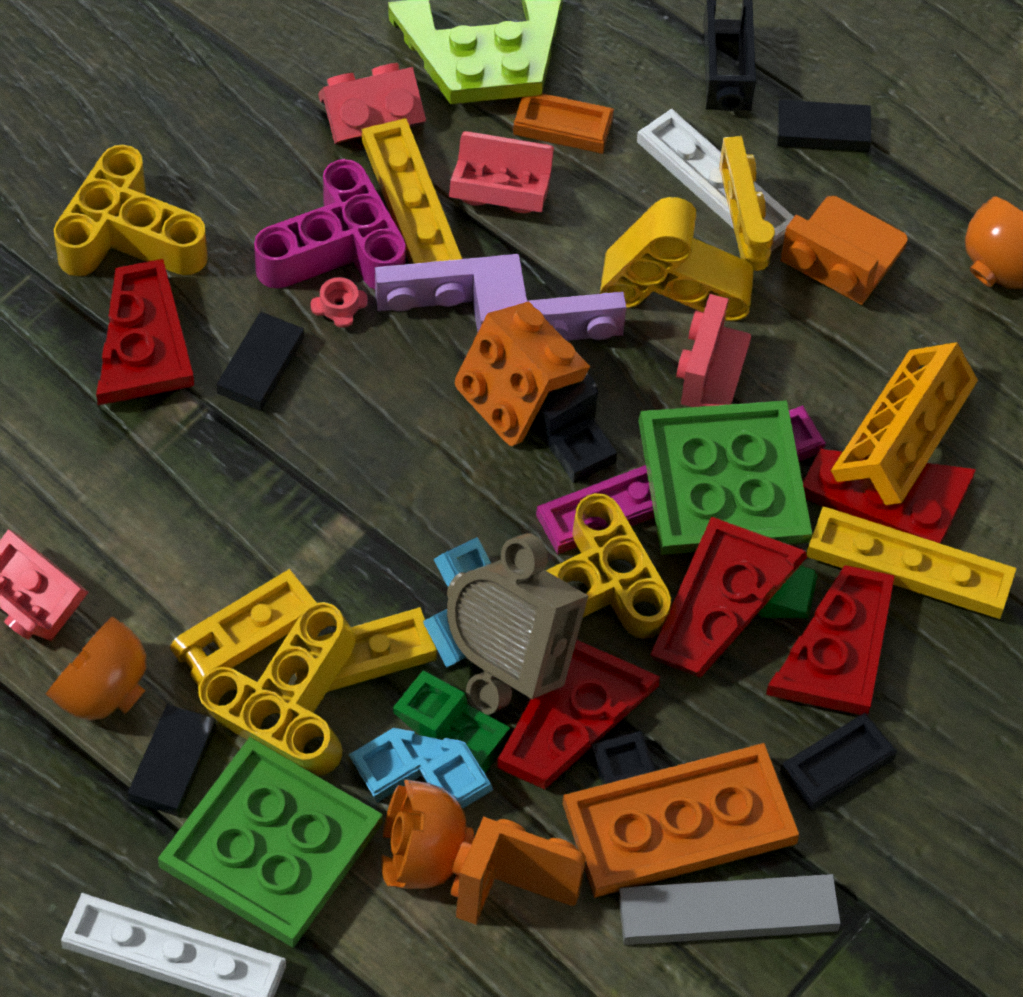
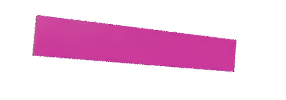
M803 405L789 410L798 461L800 462L817 455L820 449L825 448L826 443ZM646 465L537 506L536 516L557 555L577 547L572 535L575 512L579 502L587 495L599 493L613 498L631 526L654 518ZM591 517L584 521L593 530L600 531L609 527L608 523L600 517Z

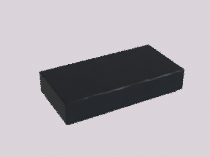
M779 100L777 109V146L869 152L871 146V105Z
M260 311L217 382V394L262 411L304 340V328Z
M166 704L127 792L128 800L178 817L216 731V719Z
M863 713L782 763L780 772L809 809L813 811L893 761L897 750L869 716Z

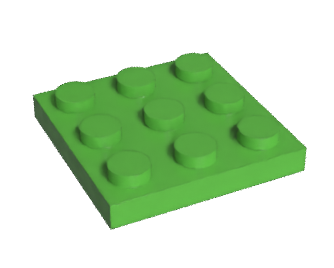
M787 400L640 412L638 422L661 555L696 552L711 516L788 545L809 543L812 537V529Z
M249 737L158 857L159 868L294 948L383 824V814Z

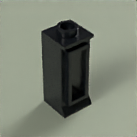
M706 0L703 21L706 109L751 111L756 84L753 0L742 1L740 20L715 19L716 0ZM716 41H737L739 75H717Z

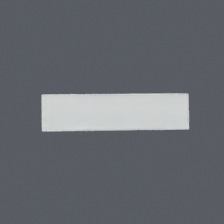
M670 109L638 131L637 143L734 229L719 169L721 152L673 109ZM753 182L755 191H762L765 198V221L771 223L775 229L773 244L770 247L772 252L784 243L786 226L794 216L758 184Z
M81 893L61 938L62 948L211 997H274L286 968L285 958Z

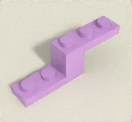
M519 254L375 267L377 311H406L415 307L436 305L450 307L460 303L473 302L478 333L487 313L528 302ZM623 292L529 301L566 341L588 338L604 340L612 336L623 335L626 314Z

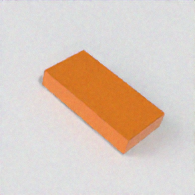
M543 93L537 96L522 97L513 124V135L603 154L613 121L614 108Z

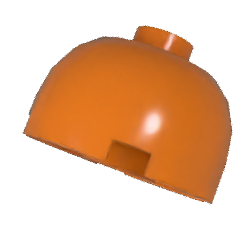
M992 197L977 210L968 225L965 247L968 256L974 263L970 267V271L987 287H992L994 283H997L1006 289H1023V212L1008 201L999 197Z
M110 617L82 648V651L75 660L65 668L46 692V695L59 708L75 718L88 721L100 720L109 716L117 708L126 714L146 691L138 684L147 669L146 653L141 641L123 622L120 623L116 618Z
M404 780L405 786L398 785L393 793L385 819L383 837L391 838L393 856L390 858L381 854L383 879L389 887L429 889L444 884L454 875L452 872L460 846L463 842L472 844L474 831L473 828L466 827L465 812L455 796L447 790L426 782Z

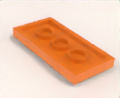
M764 743L563 795L562 805L578 851L586 856L584 869L594 898L618 892L619 888L637 887L795 845L799 839V832Z

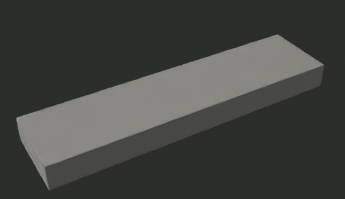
M833 874L619 888L618 897L624 945L836 932L840 927Z

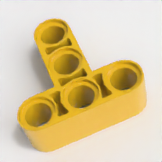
M115 145L108 148L101 155L56 222L54 238L58 263L61 269L69 275L86 276L98 268L110 248H113L146 262L163 259L166 270L180 275H192L201 271L206 266L208 260L205 224L200 217L193 213L145 195L146 187L142 155L132 146Z
M667 197L655 202L607 250L604 259L600 294L623 292L626 308H631L640 304L654 291L701 312H704L709 295L712 294L729 299L725 321H737L745 318L750 312L754 268L744 259L693 238L696 208L685 199Z
M594 493L587 495L576 507L572 533L581 553L546 571L566 583L580 581L589 588V591L586 593L588 599L583 617L611 604L623 627L629 634L642 639L655 637L661 632L670 610L671 597L669 591L616 501L605 494ZM591 517H600L608 523L609 527L600 531L593 530L584 521ZM624 559L634 569L628 573H618L608 563L612 560ZM642 601L650 602L658 609V613L650 617L643 616L637 613L633 605Z
M326 602L315 603L301 613L258 682L234 669L217 667L207 672L201 679L198 687L200 701L223 727L247 740L249 737L255 739L316 776L326 775L339 765L343 756L342 745L327 722L314 714V711L351 655L355 646V635L338 608ZM329 626L337 627L335 633L329 639L317 641L318 634L324 628ZM304 669L309 670L307 677L301 683L289 685L290 678L295 672ZM230 690H237L236 697L231 703L219 706L220 698L224 693ZM280 713V718L273 727L261 729V724L267 716ZM315 737H324L322 746L317 751L308 754L303 753L304 747L309 740Z

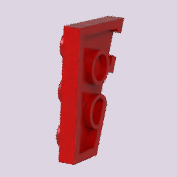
M158 259L116 268L108 314L107 338L102 353V371L96 392L98 406L194 386L193 371L164 260Z
M820 449L803 481L806 500L822 507H828L942 544L974 479L976 469L926 463L903 502L885 505L870 478L837 482L831 469L842 454V451ZM870 455L866 456L865 458L861 459L860 461H862V460H867Z
M711 516L650 654L655 661L701 678L808 557L805 550Z
M844 565L816 609L815 615L802 636L798 637L779 672L775 673L768 684L766 695L858 715L863 713L868 715L895 575Z
M576 640L564 686L530 700L498 758L497 768L545 790L591 748V744L597 743L657 689L660 676Z

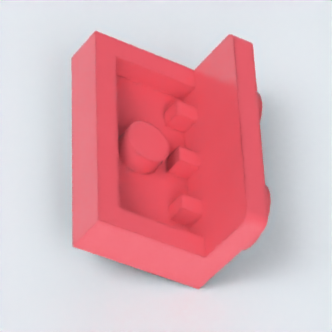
M391 63L373 68V76L355 80L354 73H347L327 79L328 86L323 87L318 95L320 103L325 104L334 143L337 144L362 138L363 128L404 118L407 119L410 127L424 124L426 117L413 67L400 69L398 63Z
M465 131L460 138L458 161L450 181L449 197L461 199L469 205L480 206L487 203L505 206L517 213H530L532 211L542 213L550 187L554 147L547 144Z
M710 294L704 312L695 311L688 336V339L695 340L692 351L683 349L676 373V378L684 379L681 398L682 405L702 407L730 405L733 402L750 346L751 334L724 327L728 298Z
M8 529L0 539V608L8 614L4 622L25 639L29 640L34 634L52 641L89 592L20 535Z

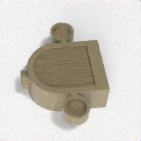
M530 533L507 540L501 550V560L467 573L461 572L457 574L447 589V617L454 641L461 652L472 663L484 670V672L471 677L466 687L467 699L473 708L486 715L502 710L509 705L512 697L511 687L530 699H534L564 686L588 599L587 594L544 570L548 561L546 547L537 536Z

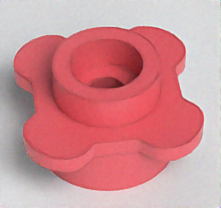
M342 277L332 278L321 286L320 297L312 299L311 311L317 316L324 315L330 318L337 327H349L353 323L355 313L367 306L368 296L364 291L358 290L351 280ZM343 302L342 305H336L335 303Z

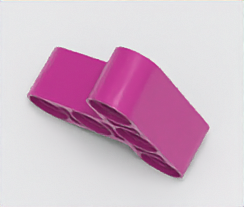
M347 159L336 160L330 163L324 170V207L268 226L257 234L254 241L257 278L263 285L269 288L279 289L288 287L354 262L364 282L375 290V267L406 265V245L401 233L363 167L359 163Z

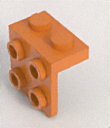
M828 196L809 220L796 214L786 226L780 261L863 305L903 252L908 238L904 232L837 196Z
M528 301L487 313L456 375L455 386L509 446H514L523 442L548 392L583 381L590 366L575 351L574 347L544 318L543 314Z
M483 816L472 844L463 842L454 862L452 872L456 874L451 889V895L458 898L456 918L476 925L495 879L574 906L580 896L586 856L566 840L560 838H550L547 840L528 833L516 822L506 819L495 821Z

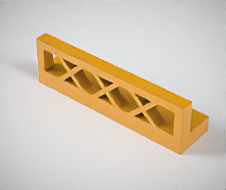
M958 342L908 351L831 469L837 482L870 478L885 505L903 502L978 382ZM870 455L867 460H862V461H860L861 459H863V458H865L866 456Z

